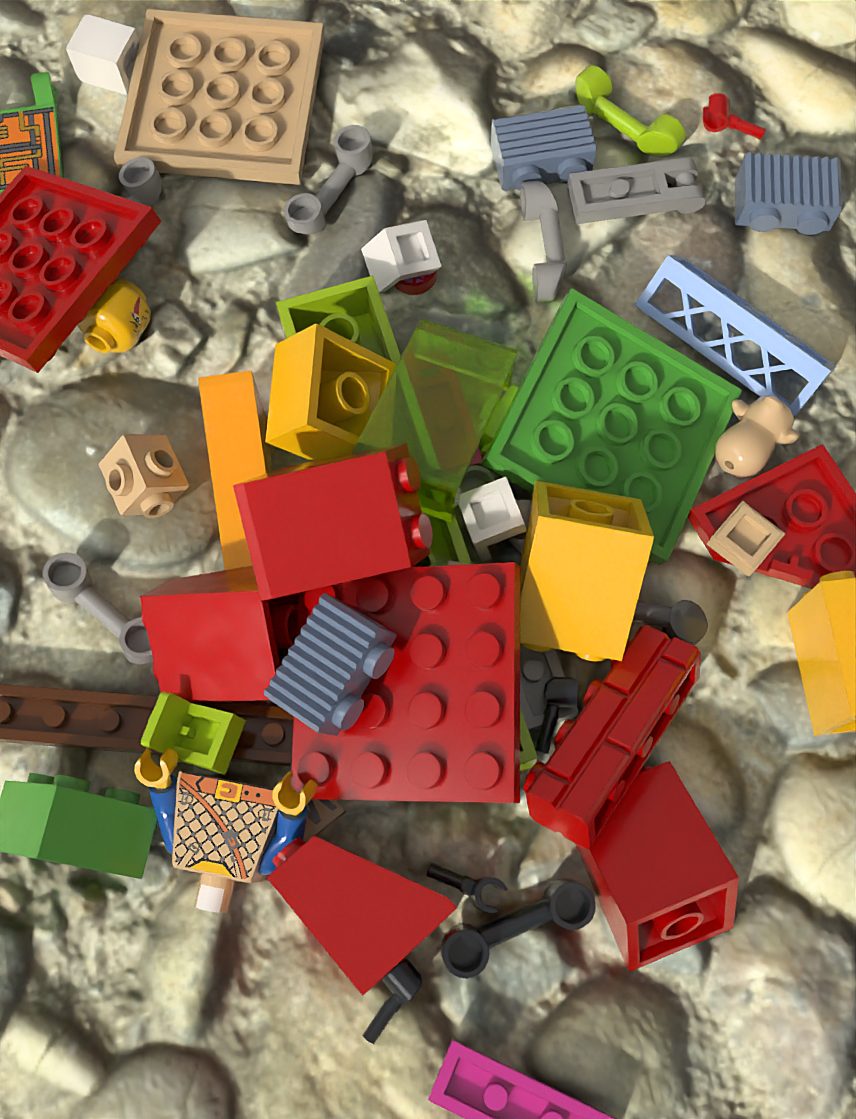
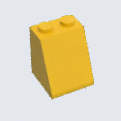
M535 481L520 563V643L524 647L540 652L549 651L552 648L574 652L577 656L589 661H603L605 658L622 661L654 540V535L641 499Z
M839 571L822 576L819 579L820 582L812 590L803 593V598L787 612L814 736L856 732V578L853 571Z

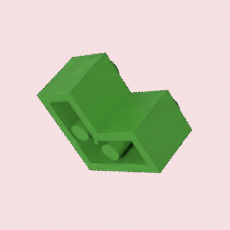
M29 773L27 782L7 780L4 782L0 796V852L142 879L157 817L154 808L138 805L141 794L107 787L105 796L88 792L91 782L57 774L55 777L38 773Z

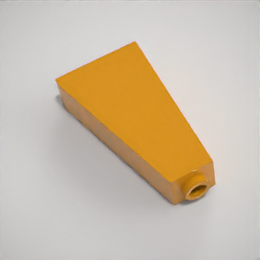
M252 370L198 377L224 569L230 570L252 566L233 485L272 472L270 445L265 442L267 430L266 414Z

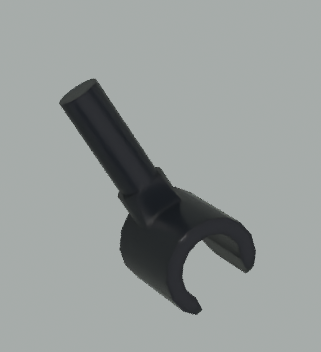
M552 677L545 683L544 719L535 748L536 751L549 754L559 718V707H577L578 682L572 677Z
M434 863L430 864L426 876L468 895L476 909L488 913H496L499 910L486 906L482 902L480 894L483 887L491 884L495 888L507 891L504 882L497 878L482 877L475 880Z
M404 959L382 979L393 995L384 1002L363 1033V1037L371 1044H375L394 1014L421 988L422 977L408 959Z

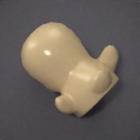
M761 396L751 404H746L741 399H734L732 401V409L740 422L721 434L715 445V456L718 464L725 471L736 477L742 478L756 475L770 459L776 443L790 444L799 438V432L792 429L794 417L791 410L776 396Z

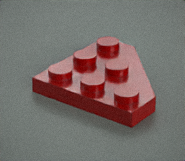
M823 444L692 508L687 516L714 560L732 565L709 547L707 543L739 504L744 501L785 533L754 572L813 589L820 582L819 579L822 576L834 572L853 571L856 578V493Z

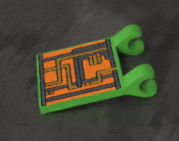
M49 72L31 75V84L36 102L35 106L0 110V194L25 165L64 178L57 112L58 91L55 85L51 84Z

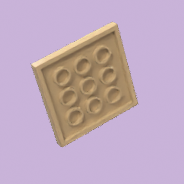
M147 9L114 153V160L118 169H121L128 161L134 158L146 157L154 163L159 173L301 185L325 38L323 23Z

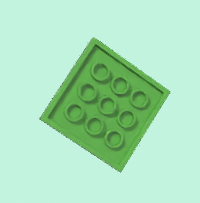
M571 288L564 296L480 464L506 477L532 494L535 481L537 480L641 499L654 535L648 560L661 565L668 562L714 457L715 445L721 434L724 433L733 413L732 401L739 399L742 390Z

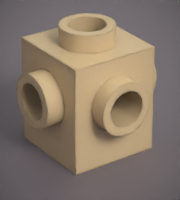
M123 434L99 463L107 489L111 493L121 516L144 515L146 518L160 517L172 510L174 502L189 487L167 435Z

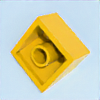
M317 323L275 344L265 442L310 460H321L392 446L397 364Z

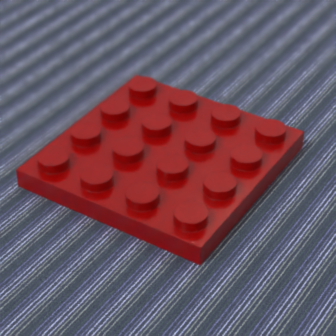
M25 165L0 194V356L39 373L45 364L55 356L58 348L76 326L85 319L89 310L106 289L116 281L120 272L137 251L146 244L150 235L162 222L154 209L150 206Z
M515 562L410 567L299 593L297 636L301 634V628L307 624V617L313 614V607L319 603V597L326 593L350 604L390 631L396 633L397 637L391 645L394 649V657L390 666L382 676L370 680L360 697L364 701L363 710L357 721L349 729L341 730L338 736L321 734L294 717L291 770L293 776L291 778V785L295 791L301 793L308 781L313 780L317 783L318 790L312 799L520 803L519 565Z

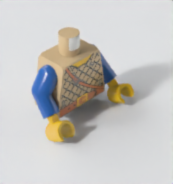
M147 748L136 762L134 772L137 779L148 786L166 850L172 854L173 867L201 873L195 908L211 912L228 913L235 881L246 883L263 881L266 875H270L277 869L272 862L273 858L296 838L300 837L304 840L308 814L307 804L318 790L317 783L309 780L301 793H298L291 785L292 772H288L275 788L179 771L178 778H176L171 773L178 764L179 756L177 752L167 748L161 756V766H158L152 761L151 750Z

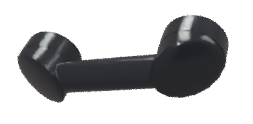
M569 878L558 879L548 885L541 900L478 928L466 923L453 926L446 932L442 940V960L448 971L459 978L475 977L487 966L489 949L552 920L568 930H577L585 927L595 914V898L592 892L579 881Z

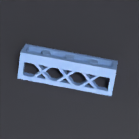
M668 255L635 303V306L760 397L770 395L781 399L791 410L794 418L818 387L827 380L837 367L681 255ZM666 280H669L681 289L683 311L666 313L651 302ZM691 297L704 305V307L693 308ZM712 311L721 318L723 339L705 341L696 334L694 314ZM685 316L686 326L674 317ZM730 325L744 335L732 337ZM752 340L761 346L764 367L745 370L735 362L733 343ZM724 344L726 355L713 346ZM770 354L775 356L784 364L772 366ZM793 369L809 382L793 403H790L775 392L773 372ZM765 373L766 385L753 375Z

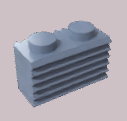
M585 105L492 119L490 145L501 188L504 191L510 188L520 190L521 183L529 181H541L544 184L546 182L552 184L554 181L568 183L570 173L591 171L593 169L596 143H594L592 128H590L587 113L585 112Z
M749 152L744 155L734 183L736 201L735 225L750 226L751 229L758 232H767L775 228L798 229L800 233L805 235H814L831 230L842 210L841 166L838 157L830 159L826 156L821 159L819 156L811 158L809 155L801 157L798 154L792 157L790 154L782 156L780 153L773 156L771 153L763 155L761 152L755 155Z
M324 593L319 597V603L313 607V614L307 617V624L301 628V634L295 638V643L289 648L288 655L283 658L282 665L276 669V675L270 679V685L264 689V696L317 733L338 736L341 730L349 729L359 718L364 707V701L360 697L370 680L382 676L390 666L394 657V649L391 645L396 639L397 634L350 604Z

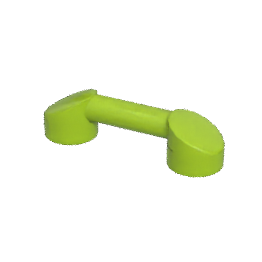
M589 65L576 77L575 91L580 105H585V112L588 115L594 113L631 138L645 154L655 157L669 156L675 153L685 142V130L682 124L673 116L661 114L649 126H646L609 101L607 98L613 90L612 82L601 68Z

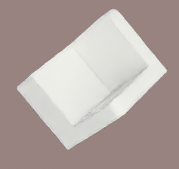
M92 15L83 16L66 47L78 79L88 84L128 95L139 46V39L135 28Z
M426 220L384 228L361 249L369 274L374 276L379 293L387 291L400 280L431 274L442 267Z
M506 477L456 496L472 542L482 562L492 559L487 546L527 531Z

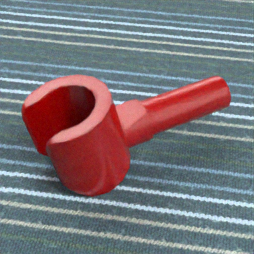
M722 93L711 94L709 96V107H703L702 121L705 129L709 132H719L728 127L759 140L762 139L765 133V128L730 113V99Z

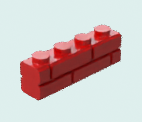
M645 624L639 628L631 641L627 640L622 661L611 659V670L605 679L596 678L589 685L583 700L584 709L575 721L567 719L559 728L554 741L555 751L546 764L538 761L529 771L524 783V792L526 794L529 816L535 822L555 833L560 832L563 837L585 849L592 847L699 680L701 651H699L697 646L676 637L670 639L666 633Z

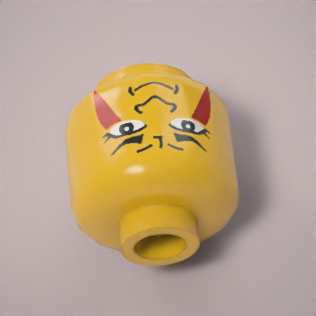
M116 279L89 310L85 319L78 324V327L84 334V341L92 349L101 353L128 352L136 345L149 324L151 312L144 293L136 285L123 279Z

